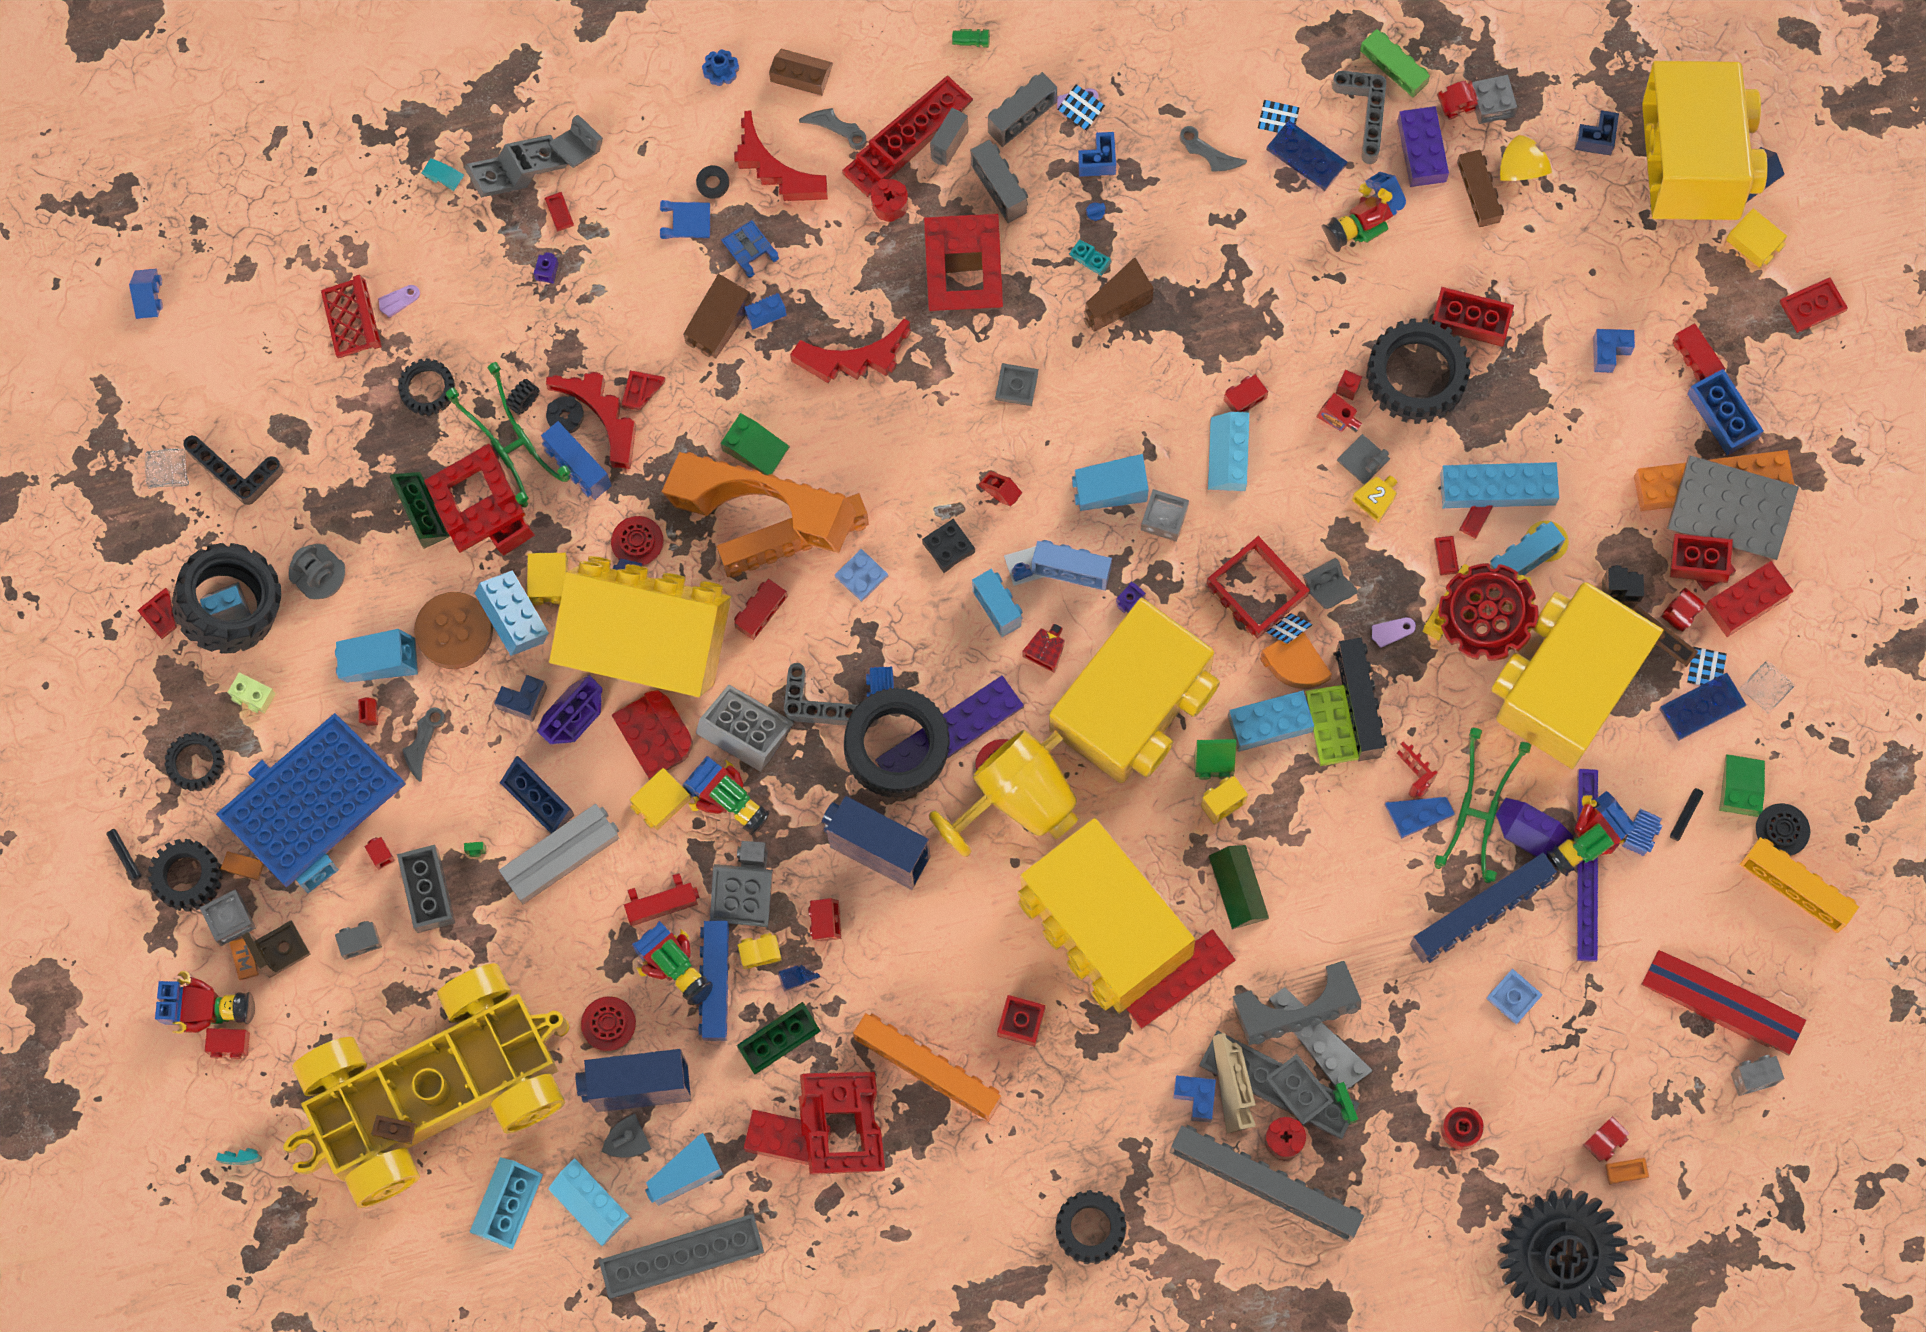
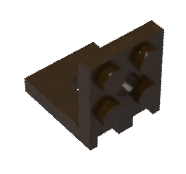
M292 920L259 939L253 937L249 932L242 935L259 969L269 978L311 955ZM287 942L289 949L285 952H280V944Z

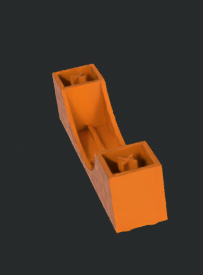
M691 452L678 453L661 491L675 508L708 516L717 507L734 498L746 495L771 496L789 506L793 519V529L805 544L836 553L840 552L856 515L852 504L841 493H829V491L823 488L814 489L808 484H796L790 479L781 480L775 475H763L757 470L748 471L742 466H730L724 461L715 462L709 457H697V455Z

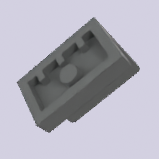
M576 115L572 119L570 130L550 141L549 146L574 168L600 152L603 137L582 117Z

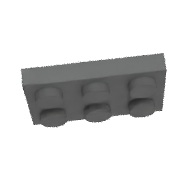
M1298 1054L1294 1055L1265 1078L1302 1126L1334 1102Z

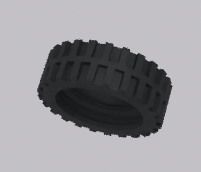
M1416 318L1410 319L1408 324H1404L1403 321L1397 322L1396 328L1393 329L1392 326L1387 328L1385 335L1381 334L1377 339V343L1373 345L1366 372V379L1369 380L1368 389L1373 391L1372 398L1374 402L1377 400L1381 402L1379 407L1381 410L1388 409L1391 411L1389 416L1395 418L1398 415L1402 417V422L1407 423L1408 419H1413L1414 424H1420L1422 419H1426L1427 423L1433 422L1436 416L1441 419L1445 417L1447 411L1451 412L1455 408L1456 403L1460 402L1465 392L1470 376V357H1466L1467 348L1466 346H1460L1461 338L1458 335L1456 337L1451 335L1452 329L1447 327L1444 330L1440 327L1441 323L1437 321L1435 325L1428 323L1429 319L1424 318L1422 322H1416ZM1408 344H1422L1437 350L1449 364L1450 377L1448 384L1441 393L1430 398H1412L1400 393L1392 386L1387 377L1386 367L1391 354L1397 348Z

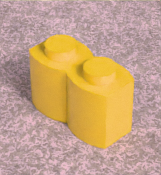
M771 933L763 934L757 940L746 938L738 944L743 969L781 961L776 935Z

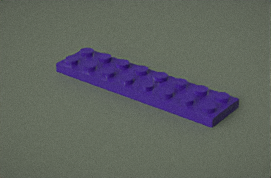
M1003 675L943 714L948 725L950 737L947 758L1024 708V704ZM920 729L876 758L875 762L881 769L889 772H905L918 766L924 760L929 750L928 738L924 729Z

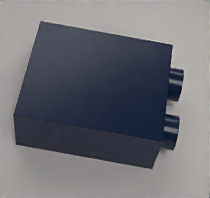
M847 796L844 797L840 805L831 802L822 818V823L825 824L824 832L828 835L830 848L913 890L931 857L928 838Z
M681 1049L584 1060L585 1071L575 1073L577 1095L582 1097L583 1103L589 1102L596 1112L691 1101L688 1062Z

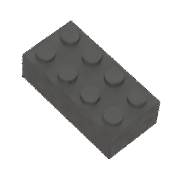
M1043 72L1039 75H1034L1026 86H1021L1015 95L1011 98H1006L998 109L995 108L988 114V133L1001 147H1004L1057 103V86Z
M989 139L970 150L971 166L1006 222L1010 223L1026 214L1028 194L1024 188L1021 189L1018 185L1017 176L1009 171V164L1005 158L1002 159L999 155L1000 150L996 144L993 145Z
M436 845L397 854L415 931L420 933L454 924L455 918L439 850Z

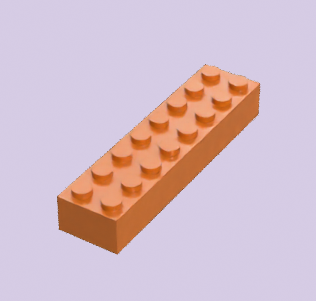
M1788 450L1708 460L1795 485ZM1686 463L1637 469L1634 480L1640 512L1673 508Z
M860 493L846 498L856 511L847 535L854 530H864L869 525L868 513ZM792 518L716 545L727 577H737L746 570L753 571L765 563L772 564L781 557L785 556V558L795 555V552L800 550L807 551L813 548V546L805 544L793 529Z
M873 1013L871 1015L864 1014L853 1032L855 1041L988 1122L991 1120L1001 1103L999 1090L993 1086H989V1088L982 1084L983 1081L974 1075L972 1077L966 1075V1070L958 1065L953 1067L944 1056L940 1054L938 1057L935 1056L926 1045H917L914 1042L915 1039L911 1036L899 1034L896 1027L889 1023L886 1026L877 1015Z

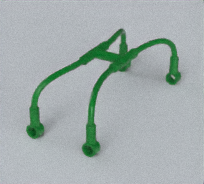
M493 362L487 369L496 378L504 409L519 439L503 448L497 438H494L491 432L459 403V393L455 388L449 389L446 392V396L489 437L491 444L507 468H510L518 484L520 493L515 496V499L522 507L526 508L529 497L525 493L514 463L508 456L509 453L524 444L528 452L534 456L538 463L552 476L562 482L569 481L571 471L567 465H564L556 473L536 453V449L520 425L516 423L509 407L506 405V397L499 372L501 368L497 362Z
M1473 727L1469 733V783L1456 824L1457 829L1443 856L1436 855L1434 866L1436 869L1445 867L1447 858L1452 852L1465 825L1467 815L1486 820L1481 848V871L1484 882L1489 884L1491 881H1495L1497 876L1495 871L1486 870V847L1498 808V799L1510 774L1526 753H1530L1532 745L1527 742H1520L1519 754L1502 778L1494 799L1491 801L1488 813L1476 810L1469 806L1474 782L1475 741L1481 738L1482 730Z

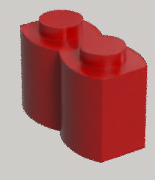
M1612 1116L1583 1146L1599 1162L1603 1159L1607 1162L1615 1154L1612 1150L1617 1145L1621 1148L1629 1140L1627 1136L1630 1133Z

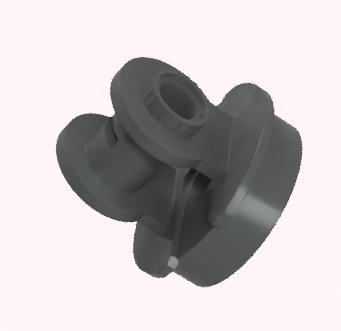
M308 545L300 548L293 555L288 572L289 580L292 584H296L307 598L313 600L325 599L334 595L342 586L345 578V564L326 545Z

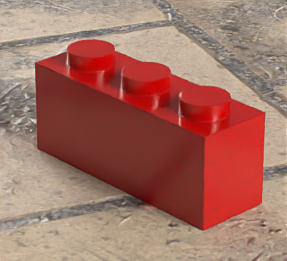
M1695 323L1675 334L1673 345L1677 351L1681 352L1685 364L1691 367L1694 377L1698 382L1722 369H1726Z
M769 578L766 582H762L759 585L756 595L748 599L745 605L746 608L742 612L739 611L734 618L735 628L753 641L788 597L787 591Z

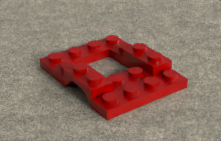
M999 214L924 217L929 311L1003 307ZM982 252L983 290L946 291L945 254Z
M489 443L424 480L435 503L436 510L459 553L526 516L521 504L515 499L516 495L506 479V474ZM482 470L492 494L461 512L450 488Z
M875 1072L801 1074L802 1095L798 1097L802 1136H806L809 1174L885 1171L882 1133L880 1127L875 1122L874 1102L877 1095ZM854 1113L856 1134H860L862 1152L829 1153L825 1114Z

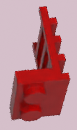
M1402 741L1400 745L1405 749V752L1403 754L1399 750L1396 754L1419 777L1412 784L1408 794L1413 799L1417 796L1421 798L1429 791L1428 788L1434 782L1438 772L1436 770L1432 772L1428 768L1430 765L1428 761L1425 764L1422 762V755L1420 753L1416 755L1413 752L1414 746L1412 744L1408 747ZM1410 756L1413 758L1412 763L1408 760ZM1418 764L1421 766L1420 771L1416 768Z

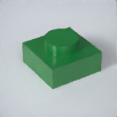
M484 842L464 843V851L470 857H480L481 854H486V845Z

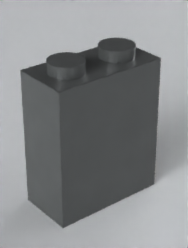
M951 108L930 142L931 159L936 164L947 166L968 133V115L954 108Z

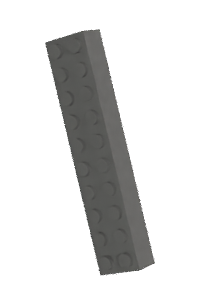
M1181 1125L1169 1153L1349 1242L1355 1237L1364 1218L1360 1209L1354 1206L1348 1208L1342 1205L1343 1201L1338 1198L1332 1197L1330 1199L1324 1196L1325 1193L1317 1188L1312 1190L1306 1187L1305 1182L1299 1179L1294 1181L1288 1178V1174L1281 1170L1275 1172L1269 1169L1270 1165L1263 1161L1257 1163L1251 1160L1252 1157L1247 1153L1241 1152L1239 1154L1233 1151L1232 1146L1226 1143L1221 1145L1215 1142V1138L1208 1134L1202 1136L1196 1133L1197 1129L1190 1125H1186V1127Z

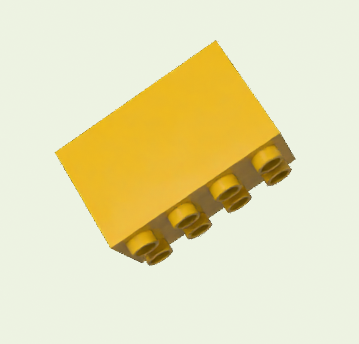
M588 556V561H580L578 566L566 572L549 663L696 697H701L714 685L732 597L722 594V585L701 581L700 586L689 587L684 585L686 577L673 573H663L662 578L654 579L647 577V568L627 564L625 570L610 569L611 560L597 556Z
M1093 818L1020 875L1021 889L1017 892L1020 897L1018 901L1019 906L1031 920L1038 915L1042 918V925L1045 928L1042 933L1046 940L1055 950L1064 945L1068 950L1066 954L1069 958L1067 961L1069 968L1079 980L1084 979L1087 975L1093 981L1091 985L1094 988L1091 994L1105 1011L1113 1006L1120 1014L1193 956L1195 945L1193 935L1096 818Z

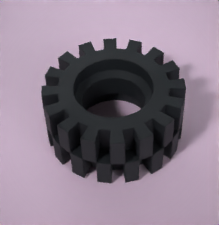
M523 379V381L519 382V385L515 386L514 390H511L512 393L508 395L506 405L518 415L523 414L536 401L535 398L538 397L540 390L528 379Z

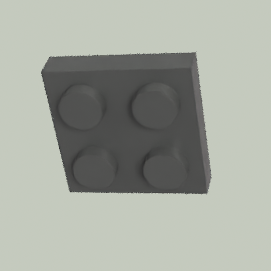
M1002 363L995 400L1032 406L1039 369Z

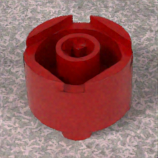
M1466 80L1454 83L1446 87V92L1443 93L1441 90L1437 93L1444 115L1449 120L1458 117V113L1465 111L1468 114L1475 111V106L1478 105L1479 101L1471 80H1469L1468 84Z
M880 179L871 191L872 209L880 220L893 222L900 217L902 218L908 210L906 186L897 180Z
M1686 587L1679 592L1680 595L1672 600L1661 615V618L1681 632L1693 623L1694 617L1706 606L1703 603L1704 601Z
M1456 1107L1446 1115L1442 1122V1137L1449 1146L1456 1150L1469 1149L1480 1140L1483 1134V1119L1472 1108ZM1465 1125L1466 1129L1464 1131L1458 1129L1460 1126Z
M1281 1117L1274 1120L1269 1125L1265 1134L1266 1149L1279 1160L1295 1158L1300 1154L1306 1143L1304 1127L1300 1121L1291 1117ZM1284 1134L1290 1138L1287 1143H1285L1284 1139H1281Z

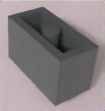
M364 921L359 923L358 927L352 929L350 927L339 930V933L335 934L340 954L344 960L382 948L376 925L373 922Z

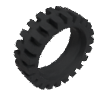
M426 358L425 361L419 359L418 363L414 361L410 367L407 365L405 367L406 371H402L401 378L398 380L399 394L406 407L417 414L418 412L423 416L424 413L430 416L433 412L438 414L440 409L442 411L445 410V406L451 404L446 396V392L451 388H455L454 379L449 369L443 363H438L434 359L431 361L429 358ZM425 371H433L441 375L445 388L438 399L429 403H420L410 396L409 384L414 376Z
M192 732L191 735L188 733L183 734L184 737L181 738L179 736L176 738L177 741H173L171 748L167 749L168 754L165 755L166 762L164 763L166 772L171 780L182 789L202 791V788H209L210 784L214 785L216 783L215 780H219L221 777L220 773H223V765H225L224 755L219 745L211 737L205 736L202 733L197 734L196 732ZM200 744L206 746L213 755V764L210 771L199 779L190 780L182 777L176 768V760L179 753L190 745Z

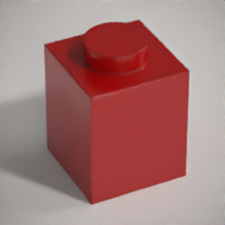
M1345 369L1337 386L1336 394L1353 401L1360 387L1362 376Z
M375 837L364 846L378 870L395 861L382 837Z

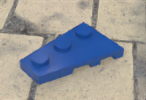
M1447 797L1386 802L1384 804L1401 839L1455 815Z

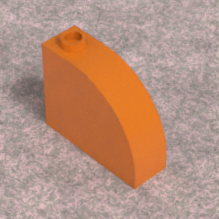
M1304 632L1288 644L1278 640L1261 652L1260 660L1264 667H1268L1278 680L1290 687L1310 689L1331 680L1332 674Z

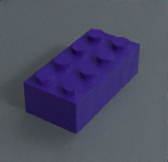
M1436 106L1399 111L1397 123L1410 187L1447 182L1449 170Z

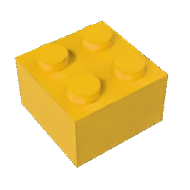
M1235 776L1232 778L1226 777L1219 783L1220 786L1216 789L1210 788L1203 794L1201 808L1214 825L1246 804L1248 793Z

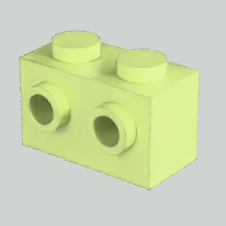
M240 672L228 690L233 702L239 705L244 703L248 705L247 708L255 713L260 711L264 714L276 695L272 688Z

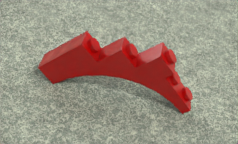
M744 111V117L741 118V129H744L745 134H741V144L737 145V151H734L735 163L738 162L739 169H756L757 179L761 180V185H779V195H783L784 201L828 200L827 176L797 171L774 158L757 136L753 124L752 111Z
M903 318L897 327L884 338L858 349L827 350L800 340L790 354L791 362L828 384L831 379L834 380L837 377L838 369L856 380L860 376L865 375L868 366L887 376L897 366L895 354L899 351L902 340L907 339L911 333L910 322Z
M590 372V374H584V380L578 377L566 379L558 375L546 377V386L549 391L563 393L576 398L587 405L598 416L609 436L611 466L613 468L631 469L636 424L631 418L623 417L619 419L621 403L618 397L614 395L603 396L605 387L604 376L598 372Z

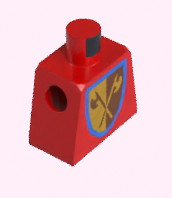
M1335 393L1324 403L1316 416L1341 432L1346 427L1357 432L1362 425L1360 421L1354 418L1357 410Z

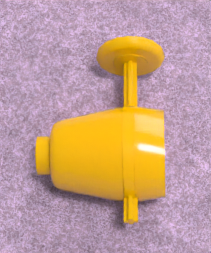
M1026 730L1020 731L996 750L973 774L975 782L984 793L983 797L952 825L937 811L929 813V820L938 829L945 841L951 844L964 857L970 856L972 850L960 835V832L992 803L1034 835L1042 836L1049 832L1055 839H1058L1079 819L1072 812L1076 806L1077 798L1054 758L1049 753L1063 738L1055 730L1046 740L1040 743Z

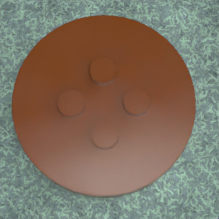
M447 592L433 597L421 608L415 621L414 634L421 652L431 663L446 669H460L474 664L486 653L492 641L493 626L476 598L461 592Z

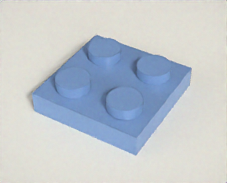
M862 549L834 574L835 578L861 602L888 577V573Z
M1512 968L1486 999L1517 1025L1543 994Z

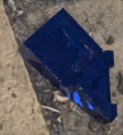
M803 965L778 972L784 991L820 978V974L806 969Z

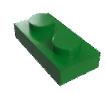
M1338 1083L1333 1094L1336 1101L1342 1105L1341 1115L1344 1121H1348L1349 1125L1356 1123L1358 1117L1345 1083Z

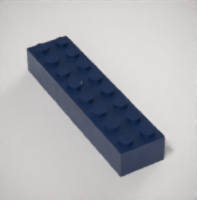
M1542 853L1415 935L1409 945L1422 964L1426 961L1431 963L1439 957L1438 955L1443 950L1447 953L1453 949L1455 944L1458 943L1457 941L1464 942L1470 938L1474 930L1479 932L1488 926L1487 924L1491 919L1496 921L1504 915L1503 913L1507 909L1512 911L1518 907L1522 899L1525 898L1527 901L1536 895L1539 888L1544 890L1552 884L1551 882L1555 880L1554 876L1557 871L1546 855Z

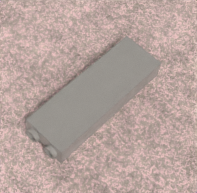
M594 804L499 869L522 905L620 839L617 834L619 829L614 822H608L606 818L609 815L603 806L599 808L597 804Z

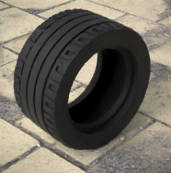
M899 687L887 690L882 689V691H876L875 694H870L869 697L864 698L851 713L844 734L845 760L851 774L858 780L859 784L869 789L868 791L888 798L910 797L928 788L940 775L949 752V730L946 719L943 717L939 707H936L935 703L929 698L924 697V694H920L917 691L914 692L912 689H899ZM891 714H901L914 719L922 726L928 738L929 750L924 760L918 766L905 772H889L881 769L871 761L865 750L864 737L868 728L879 718Z

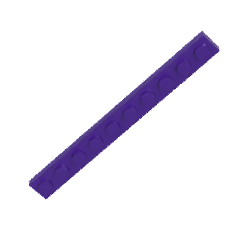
M1578 769L1577 820L1583 808V796L1592 795L1591 800L1598 798V770ZM1598 857L1587 863L1582 860L1577 864V961H1598Z

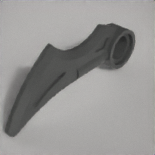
M833 108L818 110L799 119V123L818 125L847 138L852 149L861 150L867 144L865 132L860 130L856 123H846L839 120ZM856 136H860L863 139L860 143L852 141Z
M1186 126L1180 132V141L1185 145L1188 152L1203 156L1209 162L1211 171L1231 170L1247 163V160L1222 153L1198 138V131L1195 127ZM1187 132H1191L1194 135V138L1192 140L1185 139L1184 134Z
M436 707L430 708L425 716L417 722L418 732L415 740L408 747L402 749L410 771L419 782L422 781L424 756L435 728L441 727L446 720L444 712ZM439 713L441 716L440 720L435 723L431 722V715Z

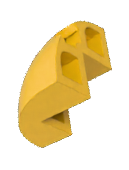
M1518 135L1511 140L1503 154L1500 166V181L1527 180L1551 174L1550 161L1546 153L1541 152L1535 146L1536 142L1534 140Z

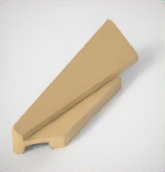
M1225 1033L1213 1036L1226 1132L1232 1133L1256 1127L1249 1107L1256 1105L1242 1047L1237 1043L1229 1041Z

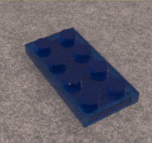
M1288 120L1266 148L1267 151L1324 191L1327 190L1348 163L1290 120Z
M1725 673L1660 706L1659 709L1677 740L1680 741L1745 708L1747 704L1729 674Z

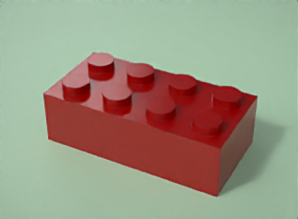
M1441 286L1431 324L1435 325L1437 321L1441 323L1440 327L1444 330L1447 327L1452 329L1451 334L1503 347L1514 305Z
M1770 561L1711 598L1705 608L1725 636L1729 637L1789 599L1794 591L1773 562Z
M752 1110L744 1144L745 1152L809 1165L806 1136H802L801 1119ZM827 1125L828 1144L832 1130L829 1125Z

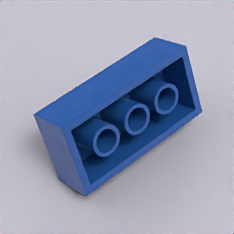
M1724 369L1690 387L1687 395L1727 456L1761 437L1764 430Z
M559 421L541 435L542 445L545 448L546 454L550 458L554 457L556 459V464L559 468L567 465L571 471L569 474L570 479L574 484L579 483L582 487L581 491L587 497L591 496L596 500L612 486L608 473Z

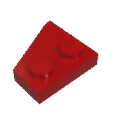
M630 370L621 403L622 407L640 411L665 383V377Z
M164 588L137 610L161 640L177 628L172 612L170 592L167 588Z

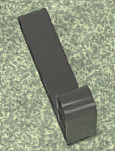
M1338 71L1333 77V91L1339 94L1367 97L1361 157L1366 164H1373L1377 161L1380 151L1386 79L1378 74ZM1341 80L1344 82V84H1340L1337 81ZM1359 82V83H1362L1363 85H1362V86H1358V85H1356L1355 83ZM1375 84H1378V85H1380L1381 87H1380V88H1376V87H1374V85H1375ZM1372 101H1377L1380 104H1373ZM1370 118H1376L1378 121H1372ZM1373 134V135H1375L1376 137H1375V138H1371V137H1369L1368 135ZM1367 151H1372L1374 154L1370 155Z
M801 663L791 664L788 668L784 703L787 719L796 722L846 726L849 719L846 717V714L853 712L854 708L858 705L804 700L805 668ZM796 670L802 672L799 677H794L792 673ZM793 689L800 690L798 695L790 694ZM791 707L798 708L795 714L789 713L788 710ZM810 709L817 710L815 715L807 714ZM830 710L837 712L833 717H829L826 714ZM879 719L876 720L870 727L876 726Z

